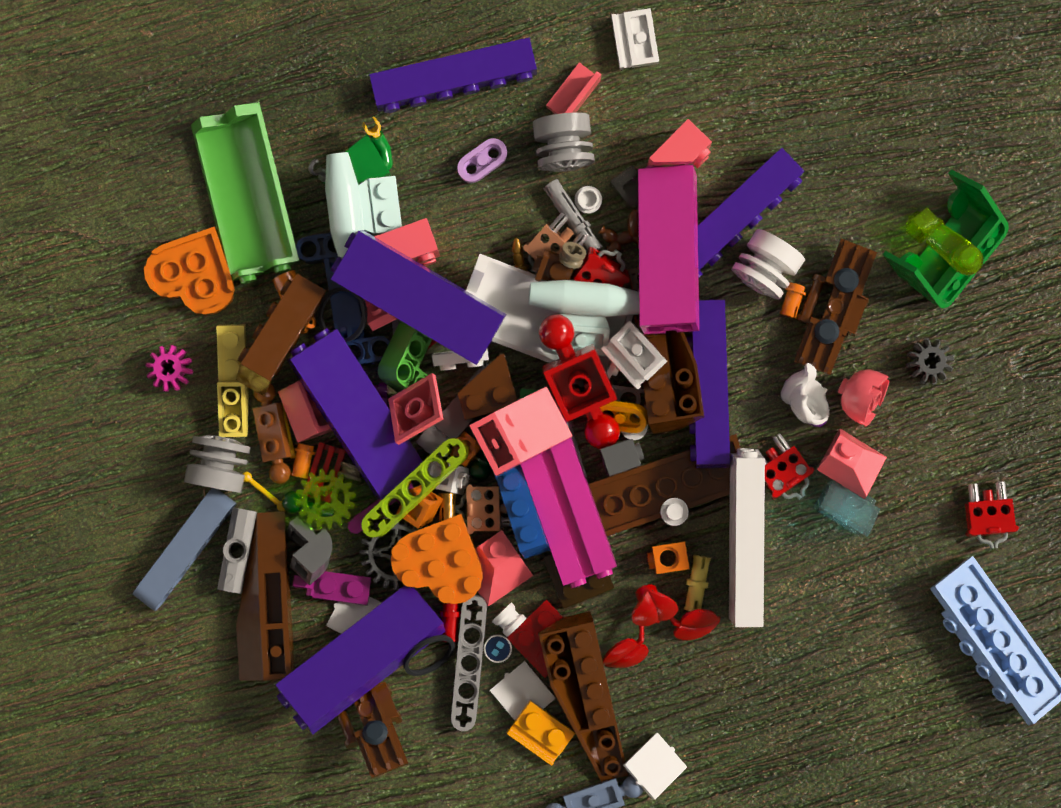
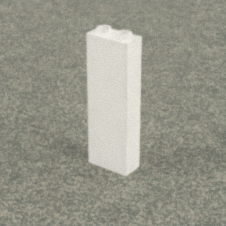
M739 448L737 453H730L729 619L735 627H763L765 458L751 448Z

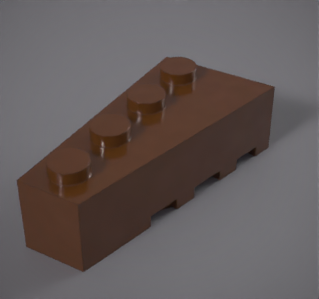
M299 274L295 276L293 281L288 279L280 291V294L283 295L280 302L272 303L266 313V316L269 317L268 321L264 326L258 325L252 335V339L255 340L250 349L245 347L237 360L240 362L236 378L238 382L265 397L270 389L272 377L279 374L287 358V353L294 349L301 336L300 332L304 331L324 298L326 290Z

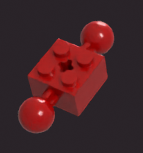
M550 315L542 321L539 328V337L547 348L556 350L559 359L544 365L543 373L563 417L568 422L585 414L588 419L585 426V437L588 443L597 449L612 446L619 439L620 428L617 421L610 415L603 414L600 407L617 400V396L594 344L574 351L571 344L575 334L572 322L563 315ZM575 379H585L584 386L579 387L578 384L573 385L575 383Z

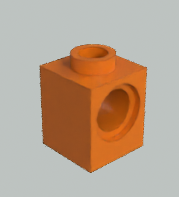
M421 485L410 489V493L413 496L419 495L422 489ZM433 492L429 493L403 519L418 529L431 523L443 498ZM400 504V506H399V508H398L396 514H398V513L401 511V508H402V505H401V504Z
M685 542L652 546V552L647 553L649 569H654L655 574L690 569ZM665 550H670L675 555V561L670 566H664L660 562V555Z

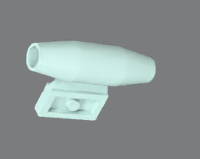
M348 152L326 155L325 192L330 231L338 257L343 258L348 248L344 246L352 232L357 234L359 230H364L372 234H382L402 227L395 176L369 178L358 185Z
M572 280L530 283L529 305L559 312L560 315L567 317L572 322L575 334L571 344L574 351L594 344L598 355L607 356L601 350L603 346L606 347L609 343L610 327L606 317L640 314L639 292L606 283Z

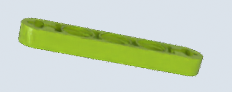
M451 438L442 443L365 515L361 524L363 532L372 538L381 537L389 532L466 460L469 454L467 443L459 438ZM451 445H459V457L451 456L448 460L440 457V454L442 457H447L452 452ZM434 461L438 462L442 469L441 474L436 478L432 477L428 470L429 465ZM413 480H417L421 484L422 489L417 496H413L409 491V484ZM394 498L398 499L402 505L401 511L398 514H393L389 509V503ZM384 515H385L387 518H389V519H383V520L378 524V527L380 528V530H378V529H377V530H372V529H371V527L373 526V522L371 521L372 519H373V520H379V519H381Z

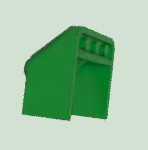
M952 169L948 174L957 186L956 191L948 198V211L952 217L923 253L918 256L913 252H908L900 258L888 251L882 254L900 278L940 308H947L954 302L1003 241L1009 229L1007 220L986 188Z

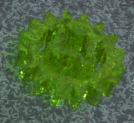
M320 469L319 476L317 477L312 472L309 473L310 481H301L304 490H296V495L302 497V499L296 501V506L303 507L299 512L300 517L308 515L307 524L310 525L313 521H316L317 529H320L322 524H327L328 530H331L333 522L342 526L341 518L350 519L351 517L347 509H355V504L349 501L356 497L355 492H348L352 487V483L347 482L344 484L345 475L341 474L337 478L333 469L329 475H325L323 469ZM321 482H330L328 486L319 487L317 485ZM340 489L344 494V505L337 500V494ZM332 492V503L330 504L328 502H325L323 505L320 506V496L322 495L326 497L328 494L330 495V493ZM308 494L315 501L311 510L307 504ZM333 512L335 514L330 517H321L323 513Z

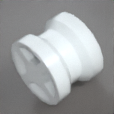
M511 602L492 622L495 625H500L503 629V634L508 637L527 618L523 614H518L515 611L514 604Z

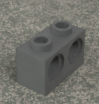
M633 439L600 449L599 451L607 477L641 466L640 460L644 459L640 444H634Z

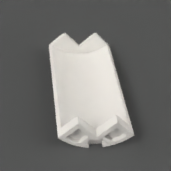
M479 254L466 291L507 314L492 341L549 363L559 359L556 351H552V349L547 348L541 342L539 328L545 318L554 314L560 315V313L529 305L530 283L538 282L535 280V274ZM633 315L606 317L610 327L609 343L611 342L610 339L629 321L632 322ZM599 355L609 380L612 375L617 376L619 372L617 366L608 356Z

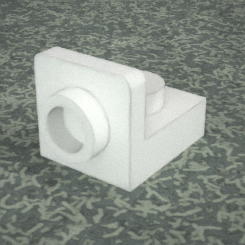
M436 461L432 462L428 468L432 477L436 478L441 474V466ZM458 466L435 489L463 495L469 483V468Z

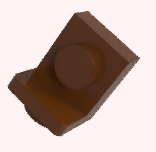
M545 249L542 257L537 255L532 271L536 272L535 280L538 282L541 279L546 281L570 280L573 268L564 266L559 261L558 253Z

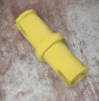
M693 555L690 579H687L686 585H689L684 610L693 611L702 608L705 588H708L709 584L706 580L711 561L710 557Z

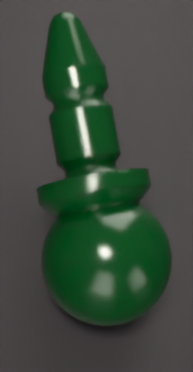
M481 450V454L477 453L475 456L476 460L469 466L470 476L477 481L487 479L491 472L490 464Z
M296 491L287 492L282 498V507L289 513L299 511L300 515H303L304 511H307L311 514H318L321 517H332L334 515V512L326 506H319V504L308 502V496L302 497Z

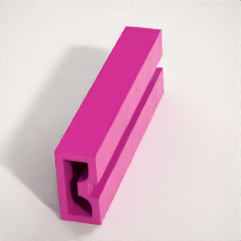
M649 165L646 168L638 169L640 327L644 334L666 333V331L672 330L677 332L699 331L697 175L693 165L652 167Z
M572 437L520 464L563 586L570 584L571 588L586 584V577L596 574L597 579L613 574L612 568L617 567Z

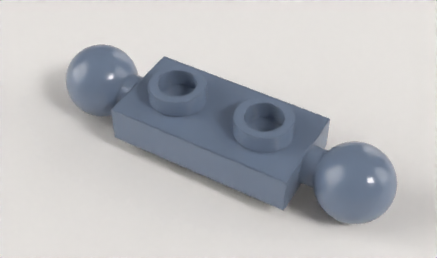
M633 776L627 777L620 786H618L616 778L563 795L565 805L550 803L545 808H619L625 805L623 796L637 798L643 793L644 789L640 785H636V780Z

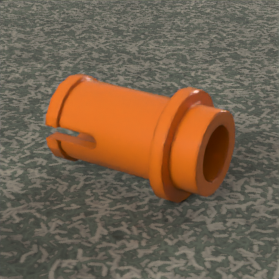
M789 282V286L784 289L787 292L779 314L796 319L802 296H806L804 292L805 287Z
M298 443L297 448H294L296 456L291 475L308 479L312 455H315L316 452H313L314 446Z

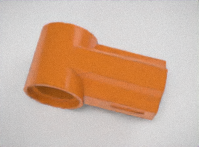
M464 431L458 438L464 440L469 447L468 457L462 463L466 468L481 450V447L473 437ZM459 445L451 446L452 452L450 455L459 457Z

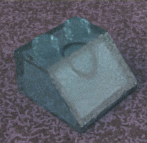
M829 480L813 506L814 510L858 537L869 536L880 511V508L875 506L877 502L875 499L868 495L863 499L834 480Z

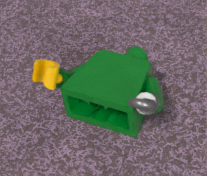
M372 117L375 121L374 128L368 129L363 122L362 126L367 134L345 151L349 153L358 185L369 178L391 176L389 172L393 166L391 146L383 132L380 131L381 125L375 117ZM314 159L310 162L308 170L312 175H319L318 178L325 184L326 169L320 167L313 171L314 164L319 162L318 159Z

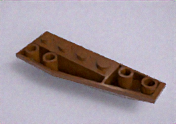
M639 267L628 269L631 290L639 292ZM640 314L634 315L636 327L667 360L649 380L643 382L648 423L653 434L680 430L704 418L698 366L684 332L672 330L666 331V333L644 334L640 327Z
M285 511L257 513L236 623L239 681L281 680L295 670Z
M588 611L563 617L538 633L550 686L601 782L628 776V772L623 766L625 764L624 754L591 612Z

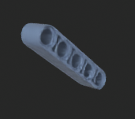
M212 488L136 587L133 596L153 611H156L179 583L237 503L219 489Z

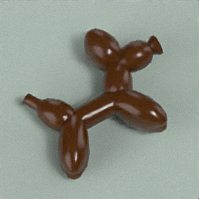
M633 209L630 212L627 220V231L617 234L613 229H605L604 225L600 228L598 234H602V238L609 243L606 250L610 252L618 250L621 252L622 246L628 245L632 241L639 246L638 210ZM605 254L607 257H609V258L612 259L613 261L617 259V258H616V257H617V254L614 255V256H609V255Z

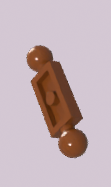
M270 383V389L265 397L254 391V397L261 403L262 407L253 408L262 461H272L273 465L269 469L270 479L276 484H284L289 480L291 471L289 466L283 463V459L292 456L282 403L272 404L276 391Z

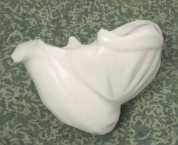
M807 363L804 366V370L794 373L785 381L781 391V398L786 404L791 405L792 411L800 421L814 427H821L829 418V404L826 399L827 388H823L815 380L817 375L816 369Z

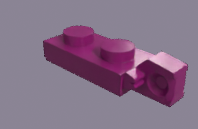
M325 571L310 586L300 576L294 575L293 586L307 589L306 596H312L315 599L368 606L372 578Z

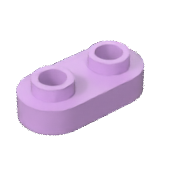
M491 138L462 157L458 163L460 178L467 183H476L502 165L507 158L505 144L499 139ZM490 150H497L499 155L496 158L489 157L488 153ZM468 166H475L477 171L474 174L467 173L466 169Z

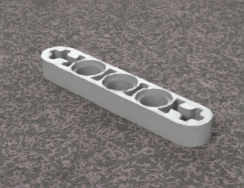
M478 595L464 602L461 610L451 723L459 731L472 729L477 718L487 616V603L485 599ZM473 600L478 601V605L482 606V611H478L476 614V620H482V625L474 622L465 624V618L471 620L472 612L467 609V605H471ZM476 628L480 633L479 640L475 643L467 642L464 638L466 629ZM466 655H471L477 660V667L471 671L465 670L461 665V660ZM463 683H470L475 691L473 696L463 698L459 694V686ZM457 701L464 704L474 703V707H467V716L471 717L472 721H467L466 725H461V721L456 719V716L461 715L462 705L457 706Z

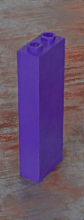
M359 230L357 234L352 232L344 246L348 248L343 258L338 257L331 268V271L334 273L331 280L477 365L507 314L366 231Z
M325 328L313 336L316 341L306 347L302 343L291 350L292 357L287 359V362L375 497L382 500L423 461L409 439L400 445L395 443L389 408L337 329L329 331L328 328Z
M404 585L278 682L276 687L279 694L276 697L285 709L289 707L293 709L296 713L293 719L302 730L308 728L313 735L402 666L406 655L414 646L427 638L442 635L445 632L444 623L414 587ZM424 646V647L421 648L419 651H417L413 656H415L418 652H420V651H421L422 649H424L426 646Z

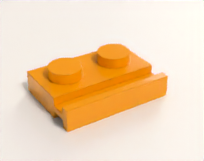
M529 700L510 729L507 730V734L552 766L558 755L562 753L575 735V731L535 702Z

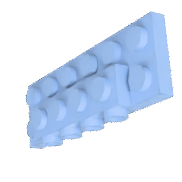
M973 556L967 558L930 588L945 609L941 613L945 618L943 620L944 627L949 632L955 633L961 641L959 643L960 649L967 656L973 657L977 663V673L984 679L988 678L994 687L992 688V693L996 699L1006 704L1012 703L1027 725L1036 723L1061 701V678Z

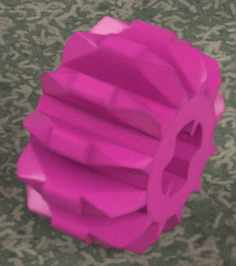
M174 345L169 347L168 353L165 347H159L161 356L152 352L150 356L155 362L146 363V367L154 369V371L147 374V378H156L153 386L158 388L163 384V391L169 392L171 384L174 390H180L178 381L187 385L189 380L184 375L193 374L192 369L185 368V366L192 363V359H183L186 355V351L183 349L176 354L177 349ZM172 362H174L172 367L175 371L173 374L167 372L165 368L167 363L172 365Z

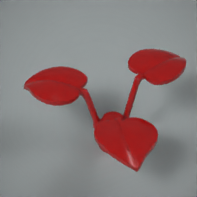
M644 585L638 588L635 593L638 604L631 614L633 623L639 625L638 639L635 641L628 638L616 643L603 657V665L613 668H626L643 661L649 652L648 647L642 644L644 642V626L670 620L674 626H677L673 631L676 638L695 640L710 633L718 625L721 618L711 610L696 609L686 613L680 621L676 620L674 616L678 612L677 603L668 596L659 593L655 585Z

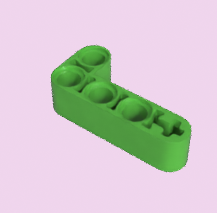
M400 320L379 363V378L399 393L428 376L419 369V366L432 339Z

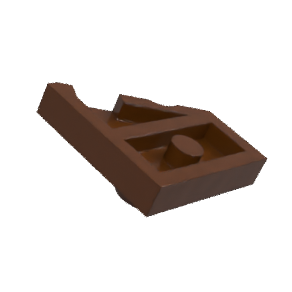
M504 354L499 355L458 392L465 420L494 413L517 401Z

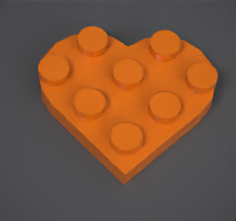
M215 227L162 244L155 248L148 257L146 266H144L145 280L150 289L159 296L170 299L181 297L185 306L194 313L202 315L217 314L232 303L235 290L234 281L232 280Z
M462 514L409 533L401 538L392 548L391 564L397 578L407 587L421 588L429 586L434 596L443 603H464L474 597L481 587L483 579L481 563Z

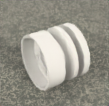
M757 229L747 244V247L755 254L754 257L741 253L739 259L743 264L735 262L731 270L745 285L754 291L779 300L783 295V291L778 286L787 288L790 284L782 275V272L795 276L805 258L782 239L767 231Z

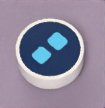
M493 635L487 639L484 645V652L490 661L495 663L504 662L511 655L512 645L507 637Z

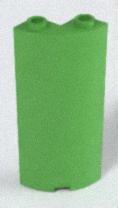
M260 103L235 105L225 114L199 117L191 124L219 240L232 280H240V284H247L256 281V276L273 271H275V274L290 271V265L298 262L299 258Z

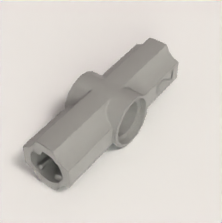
M239 508L232 509L227 541L223 547L224 556L218 590L242 593L257 515L255 511ZM237 542L244 548L243 555L238 559L231 554V547Z

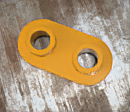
M613 401L600 407L603 414L610 415L607 410L614 414L610 416L617 421L620 432L640 433L648 424L647 410L642 405Z

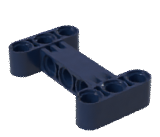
M331 233L301 238L296 245L297 254L300 259L307 264L325 263L329 291L337 287H343L331 280L334 274L331 268L338 258L337 253L330 251V244L333 241ZM308 244H314L317 248L316 253L311 257L303 256V248ZM340 291L330 297L335 329L339 331L343 338H347L358 329L362 319V311L358 299L353 294L347 291ZM363 330L356 339L346 342L349 348H360L361 355L357 361L361 366L379 364L383 357L374 355V346L380 342L389 345L390 341L383 336L366 338L365 330Z

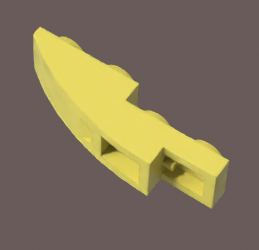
M217 325L219 436L247 437L249 387L236 380L240 367V362L237 360L246 347L245 325Z

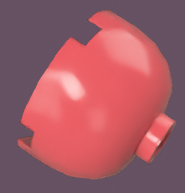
M865 369L854 373L850 379L845 378L838 393L842 394V410L855 422L864 426L869 425L876 415L871 411H874L877 405L881 406L889 385V380H887L889 377L878 371Z

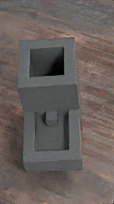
M296 517L289 523L287 536L300 549L292 555L290 568L310 586L326 571L329 565L332 540L325 528L316 535L309 523L303 522Z

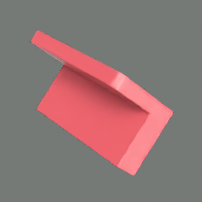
M578 63L547 103L546 108L554 114L576 113L601 81V74L597 71L594 74L581 63Z

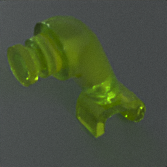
M927 207L923 211H916L908 218L909 220L904 225L905 231L918 243L926 240L925 243L944 258L957 273L967 276L973 275L981 269L984 261L981 251L963 236L943 225L944 221Z

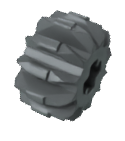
M929 338L923 340V346L917 342L913 345L916 352L910 351L907 353V356L914 361L907 363L906 367H915L916 370L910 375L912 378L921 374L920 384H925L929 378L930 384L935 385L937 384V377L942 381L947 379L944 371L951 372L953 370V367L946 364V362L954 360V357L952 355L945 356L944 353L949 350V347L946 345L939 349L940 340L938 339L933 342L932 346ZM929 355H931L930 359H935V364L931 366V369L929 368L930 365H925L924 360Z

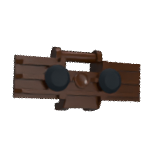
M841 238L827 276L813 274L811 278L813 284L801 315L798 314L796 318L798 322L807 325L794 362L804 366L809 363L817 371L831 375L846 334L848 333V335L853 337L856 336L862 314L869 302V299L863 296L862 293L875 260L876 251ZM823 285L831 288L830 299L824 314L818 320L813 318L812 314Z
M386 682L377 684L354 702L364 727L362 730L354 731L346 709L337 716L346 739L344 742L345 747L351 749L359 746L371 779L408 764L392 723L396 722V724H399L403 720L400 712L395 708L391 698V689Z

